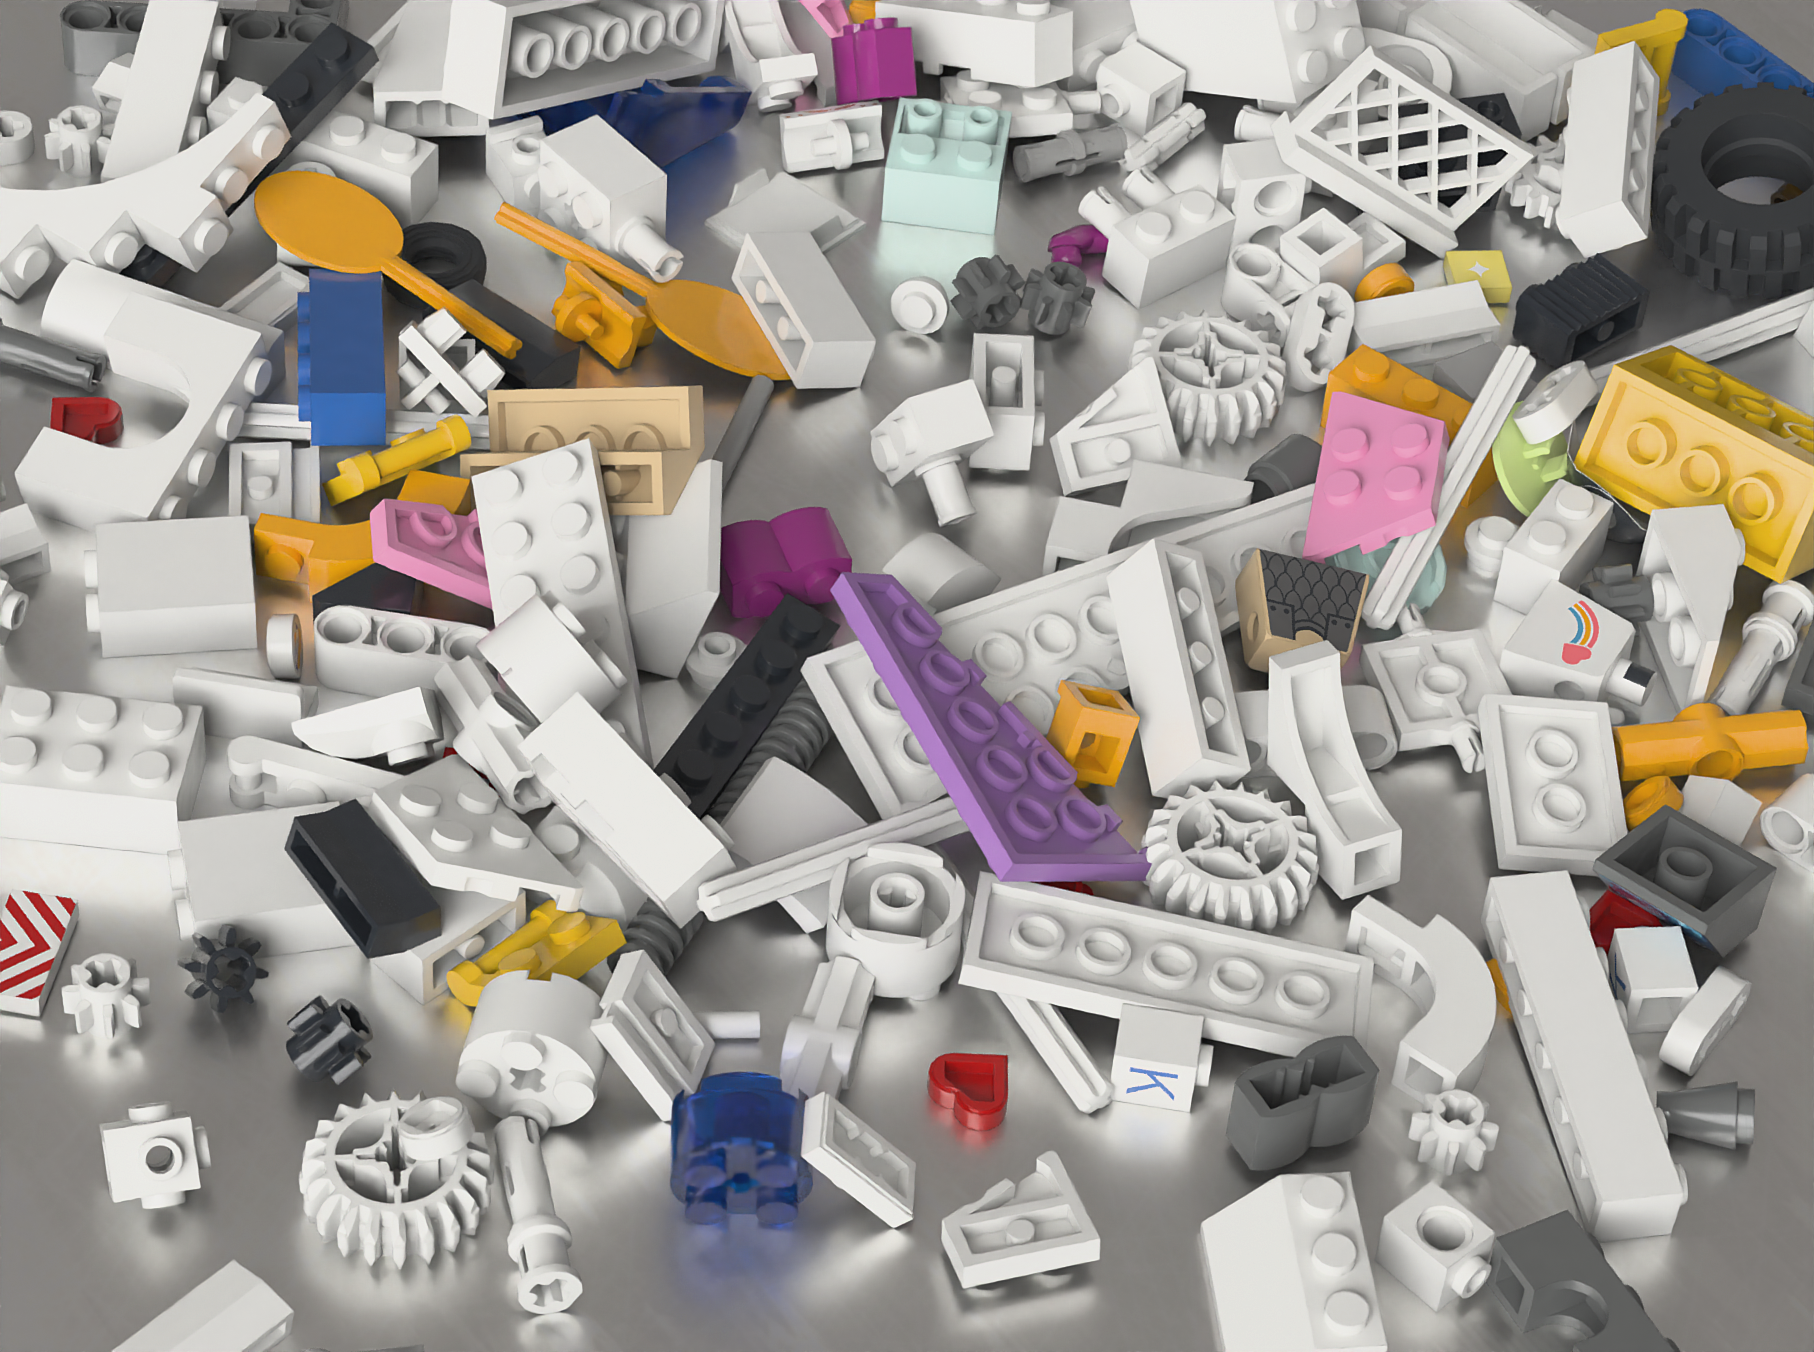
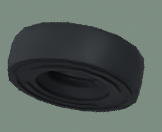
M440 222L413 224L402 229L403 251L400 258L411 266L420 260L430 258L445 259L456 265L455 268L447 272H422L443 288L450 290L471 279L482 285L484 284L487 271L486 254L481 241L469 230L450 223ZM381 271L387 291L399 302L418 309H427L430 306Z

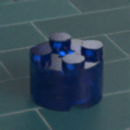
M728 1072L701 1079V1091L690 1095L686 1099L684 1089L675 1096L671 1105L670 1188L674 1196L685 1205L684 1214L687 1219L697 1224L712 1225L723 1221L727 1214H756L760 1221L778 1225L791 1222L797 1218L799 1204L808 1197L813 1187V1165L801 1157L805 1101L809 1099L807 1094L799 1089L798 1099L782 1091V1079L768 1074Z

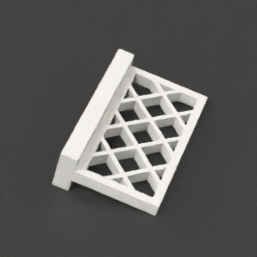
M1372 45L1356 58L1297 117L1285 111L1270 125L1282 161L1442 259L1445 257L1446 251H1452L1458 245L1454 231L1534 157L1528 144ZM1374 69L1388 77V88L1358 93V85ZM1424 99L1428 102L1427 114L1398 118V103ZM1388 105V120L1358 125V109ZM1348 111V127L1323 131L1316 126L1329 114ZM1459 124L1468 127V138L1438 143V128ZM1428 130V145L1398 150L1399 134ZM1388 137V152L1365 156L1358 152V141ZM1503 149L1508 153L1496 165L1477 168L1479 152ZM1467 155V170L1438 174V159ZM1428 161L1427 176L1407 180L1398 177V166ZM1467 186V193L1451 208L1438 201V190Z

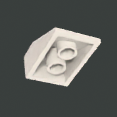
M1724 504L1652 510L1636 576L1644 575L1648 578L1654 596L1653 616L1650 621L1640 622L1677 714L1691 705L1703 703L1726 612L1733 605V583L1737 567L1741 566L1745 560L1743 534L1740 529H1734Z

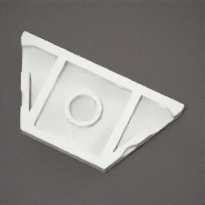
M459 754L447 756L374 791L368 815L430 885L458 891H476L489 897L515 902L519 889L522 887L548 892L556 902V910L578 911L584 887L532 833L531 828L505 805L499 794L489 787Z

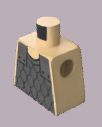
M1256 548L1235 580L1245 663L1253 670L1269 673V656L1328 640L1340 652L1341 670L1348 661L1353 649L1369 584V575Z

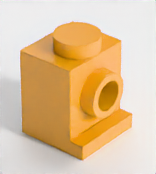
M1061 680L1057 690L1061 698L1046 739L1078 772L1077 779L1074 782L1077 788H1088L1090 783L1115 787L1140 717L1119 691Z

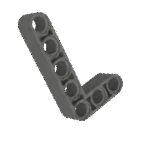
M82 0L70 3L64 7L60 13L64 64L68 70L79 75L100 76L109 61L126 53L135 54L148 4ZM290 0L288 12L220 8L222 26L230 27L231 41L227 59L225 61L218 60L216 71L219 76V84H229L235 77L246 81L255 82L261 86L269 87L331 22L346 29L349 0Z

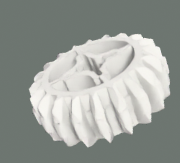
M1204 309L1199 316L1195 317L1180 311L1175 321L1166 317H1160L1156 327L1144 328L1142 336L1138 341H1134L1133 350L1130 351L1127 372L1143 359L1154 357L1173 432L1182 434L1185 443L1192 438L1204 439L1210 447L1214 439L1222 438L1227 443L1233 445L1239 434L1247 438H1254L1258 428L1270 426L1272 418L1275 414L1279 413L1280 405L1283 404L1287 371L1285 370L1286 362L1280 356V346L1269 343L1268 331H1251L1250 320L1236 323L1230 321L1228 313H1225L1220 318L1211 317Z
M1215 780L1208 792L1190 785L1183 798L1169 795L1163 809L1154 810L1153 817L1148 823L1146 835L1142 837L1141 849L1148 847L1146 858L1148 862L1152 863L1146 876L1147 881H1143L1144 885L1149 886L1152 903L1165 905L1168 913L1249 931L1256 929L1260 933L1270 935L1276 923L1290 926L1297 911L1304 910L1306 903L1309 902L1312 887L1316 884L1319 870L1316 836L1308 833L1307 817L1292 816L1290 801L1272 803L1268 788L1258 794L1246 792L1242 782L1235 790H1225ZM1274 869L1273 871L1264 875L1265 871Z
M393 1087L387 1100L376 1102L365 1092L359 1109L339 1103L337 1113L334 1115L335 1121L319 1120L318 1129L315 1131V1139L306 1141V1148L303 1151L302 1171L299 1172L300 1192L304 1193V1211L308 1215L309 1222L317 1223V1231L321 1234L323 1242L338 1240V1247L341 1249L344 1258L359 1250H364V1257L367 1259L370 1267L381 1256H392L399 1269H401L407 1255L418 1254L429 1264L435 1253L436 1246L455 1252L457 1244L460 1242V1234L475 1235L476 1227L479 1224V1215L487 1214V1207H489L491 1202L490 1185L494 1183V1166L490 1162L489 1145L485 1140L484 1133L475 1132V1125L473 1124L474 1133L472 1138L457 1152L435 1160H416L406 1154L397 1127L399 1120L408 1109L427 1099L423 1090L412 1100H401ZM395 1169L400 1171L401 1184L399 1186L393 1184V1171Z

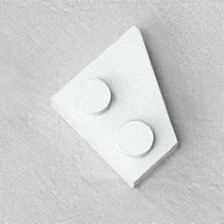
M1148 357L1139 362L1049 439L1065 497L1126 484L1134 459L1183 468L1154 357Z
M1056 1150L1045 1152L1037 1157L1036 1172L1016 1185L1005 1178L988 1189L981 1200L972 1204H965L942 1219L941 1241L963 1288L1100 1259V1236Z

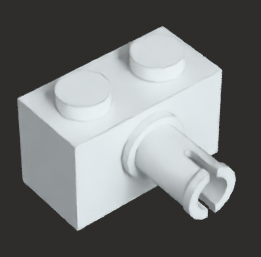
M972 378L907 398L870 431L873 460L877 468L881 472L886 473L891 488L923 478L939 519L938 524L940 528L960 523L977 514L975 507L971 503L958 465L995 436Z

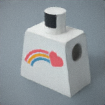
M1554 579L1550 580L1503 648L1499 665L1512 695L1606 702L1610 694L1640 707L1649 698L1657 677V672L1629 661L1636 633L1632 623Z

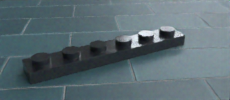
M331 22L265 90L262 95L275 102L291 138L285 143L280 154L271 160L247 186L242 197L232 203L225 211L228 218L379 61L372 45ZM144 244L137 252L132 263L122 269L119 274L161 288L183 265Z
M788 593L653 770L658 777L666 773L680 786L692 802L687 807L700 821L708 813L751 750L760 741L763 733L769 728L770 723L778 716V712L787 702V699L799 682L804 678L800 670L806 659L825 652L833 642L841 626Z

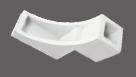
M725 0L718 52L719 55L732 53L741 107L758 105L760 112H773L791 107V100H795L798 96L804 93L803 90L818 75L814 53L803 54L796 47L785 25L778 0Z
M1328 640L1269 656L1267 765L1305 804L1308 833L1316 836L1318 874L1342 900L1400 882L1402 828L1393 819L1377 795L1358 754L1343 698L1340 652Z

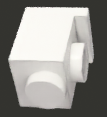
M539 115L486 129V174L504 201L522 211L540 207V182L538 179L540 140L547 136L543 132V121Z

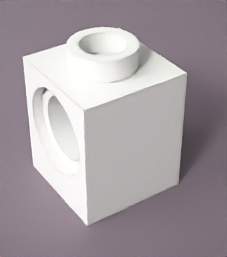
M1432 1180L1384 1216L1375 1261L1437 1313L1459 1295L1462 1298L1472 1296L1485 1283L1491 1272V1265L1488 1263L1495 1232Z

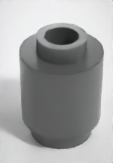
M1293 434L1253 463L1248 470L1247 477L1244 479V481L1254 482L1251 505L1316 483L1322 446L1305 435Z

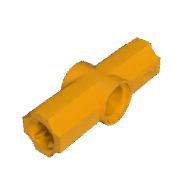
M1699 703L1683 709L1674 717L1673 721L1611 727L1619 780L1621 781L1649 779L1655 776L1672 777L1682 775H1695L1732 781L1743 769L1804 764L1809 749L1806 736L1807 725L1800 710L1726 716L1723 709L1714 703Z

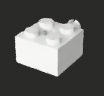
M598 115L540 140V167L538 168V179L540 182L539 220L607 254L619 263L642 275L650 273L651 277L657 282H667L679 273L683 266V261L680 260L683 258V254L665 241L666 173Z

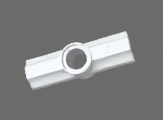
M469 655L459 661L446 662L433 679L438 688L436 698L459 732L452 742L454 749L467 763L487 775L508 808L523 815L538 807L546 808L552 799L517 748V745L539 726L537 719L524 705L504 693L484 662Z
M836 956L834 960L828 963H819L802 1015L794 1014L790 1021L782 1050L781 1075L778 1084L775 1086L766 1117V1131L773 1134L784 1147L801 1151L806 1100L825 1091L838 1101L841 1089L849 1090L861 1050V1029L864 1020L867 1018L866 1014L869 1005L873 1000L875 976L865 970L859 960Z

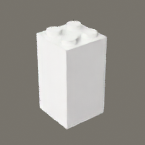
M1130 0L1140 44L1186 71L1183 89L1186 91L1297 104L1335 80L1366 50L1356 0Z

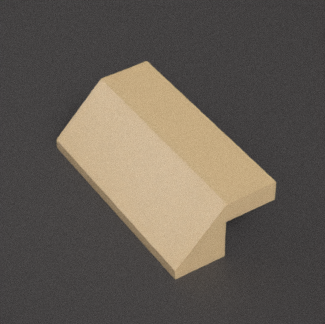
M703 385L487 390L490 452L460 454L461 478L471 480L472 512L477 508L471 476L589 438L598 451L609 515H671L705 449Z

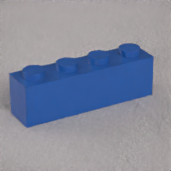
M309 269V292H297L299 422H311V446L386 445V387L381 271L357 274L330 269Z

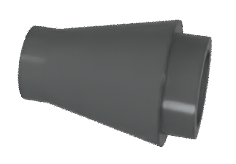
M1738 1081L1672 1092L1657 1091L1656 1107L1661 1108L1664 1113L1668 1133L1736 1150V1143L1753 1144L1755 1089L1738 1088Z

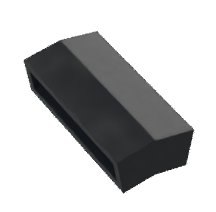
M474 279L448 290L522 341V348L517 350L516 357L510 360L467 330L459 338L475 339V355L484 348L502 366L505 374L499 381L500 385L506 389L556 388L577 377L580 345ZM430 305L422 312L423 320L438 310Z
M356 798L325 812L294 817L284 850L367 959L403 953L441 936L440 905Z

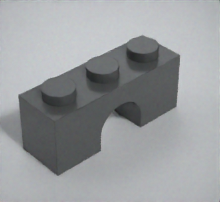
M1569 1210L1496 1238L1490 1260L1491 1272L1485 1282L1523 1334L1544 1325L1563 1324L1581 1331L1588 1337V1339L1575 1343L1572 1352H1681L1671 1339L1664 1338L1645 1313L1638 1293L1630 1285L1624 1284L1606 1261L1598 1240L1591 1233L1584 1232Z

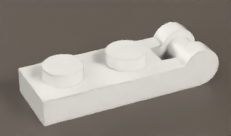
M245 735L237 737L228 744L227 748L228 767L233 773L229 780L230 798L236 806L242 809H254L264 804L277 808H288L339 801L341 805L356 798L368 813L375 790L405 777L404 775L256 736Z

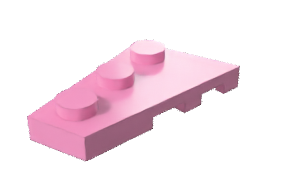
M384 498L370 512L374 562L493 610L477 509H474L468 516L451 514L443 505Z

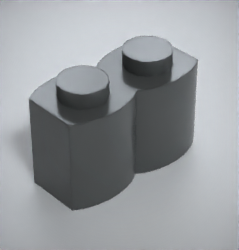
M1354 1036L1325 1038L1304 1048L1295 1059H1275L1257 1064L1241 1074L1235 1082L1226 1137L1250 1170L1256 1171L1286 1166L1304 1155L1309 1147H1326L1346 1142L1361 1133L1369 1123L1380 1070Z

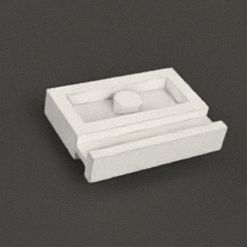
M311 441L310 448L292 449V442L234 443L229 445V516L249 515L251 543H254V527L261 513L321 524L320 446H311Z
M644 949L621 954L599 1004L604 1012L601 1018L592 1020L589 1028L662 1121L683 1118L688 1111V1108L683 1103L685 1097L695 1094L716 1043Z

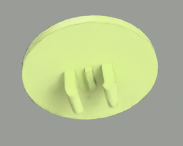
M1520 401L1515 403L1492 445V454L1495 470L1505 494L1522 514L1529 517L1559 478L1570 483L1567 466L1568 444L1562 432L1543 442L1528 444L1512 417L1516 409L1523 402Z

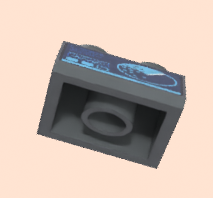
M1665 804L1596 858L1592 870L1613 893L1644 909L1671 927L1680 926L1682 933L1690 937L1696 944L1724 957L1758 928L1777 868Z

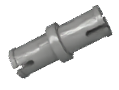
M1112 124L1084 133L1067 130L1058 133L1055 139L1016 147L1013 151V166L1018 178H1023V182L1062 172L1065 175L1072 176L1082 173L1085 167L1094 164L1124 159V152L1128 149L1127 138L1123 129L1118 127V124Z

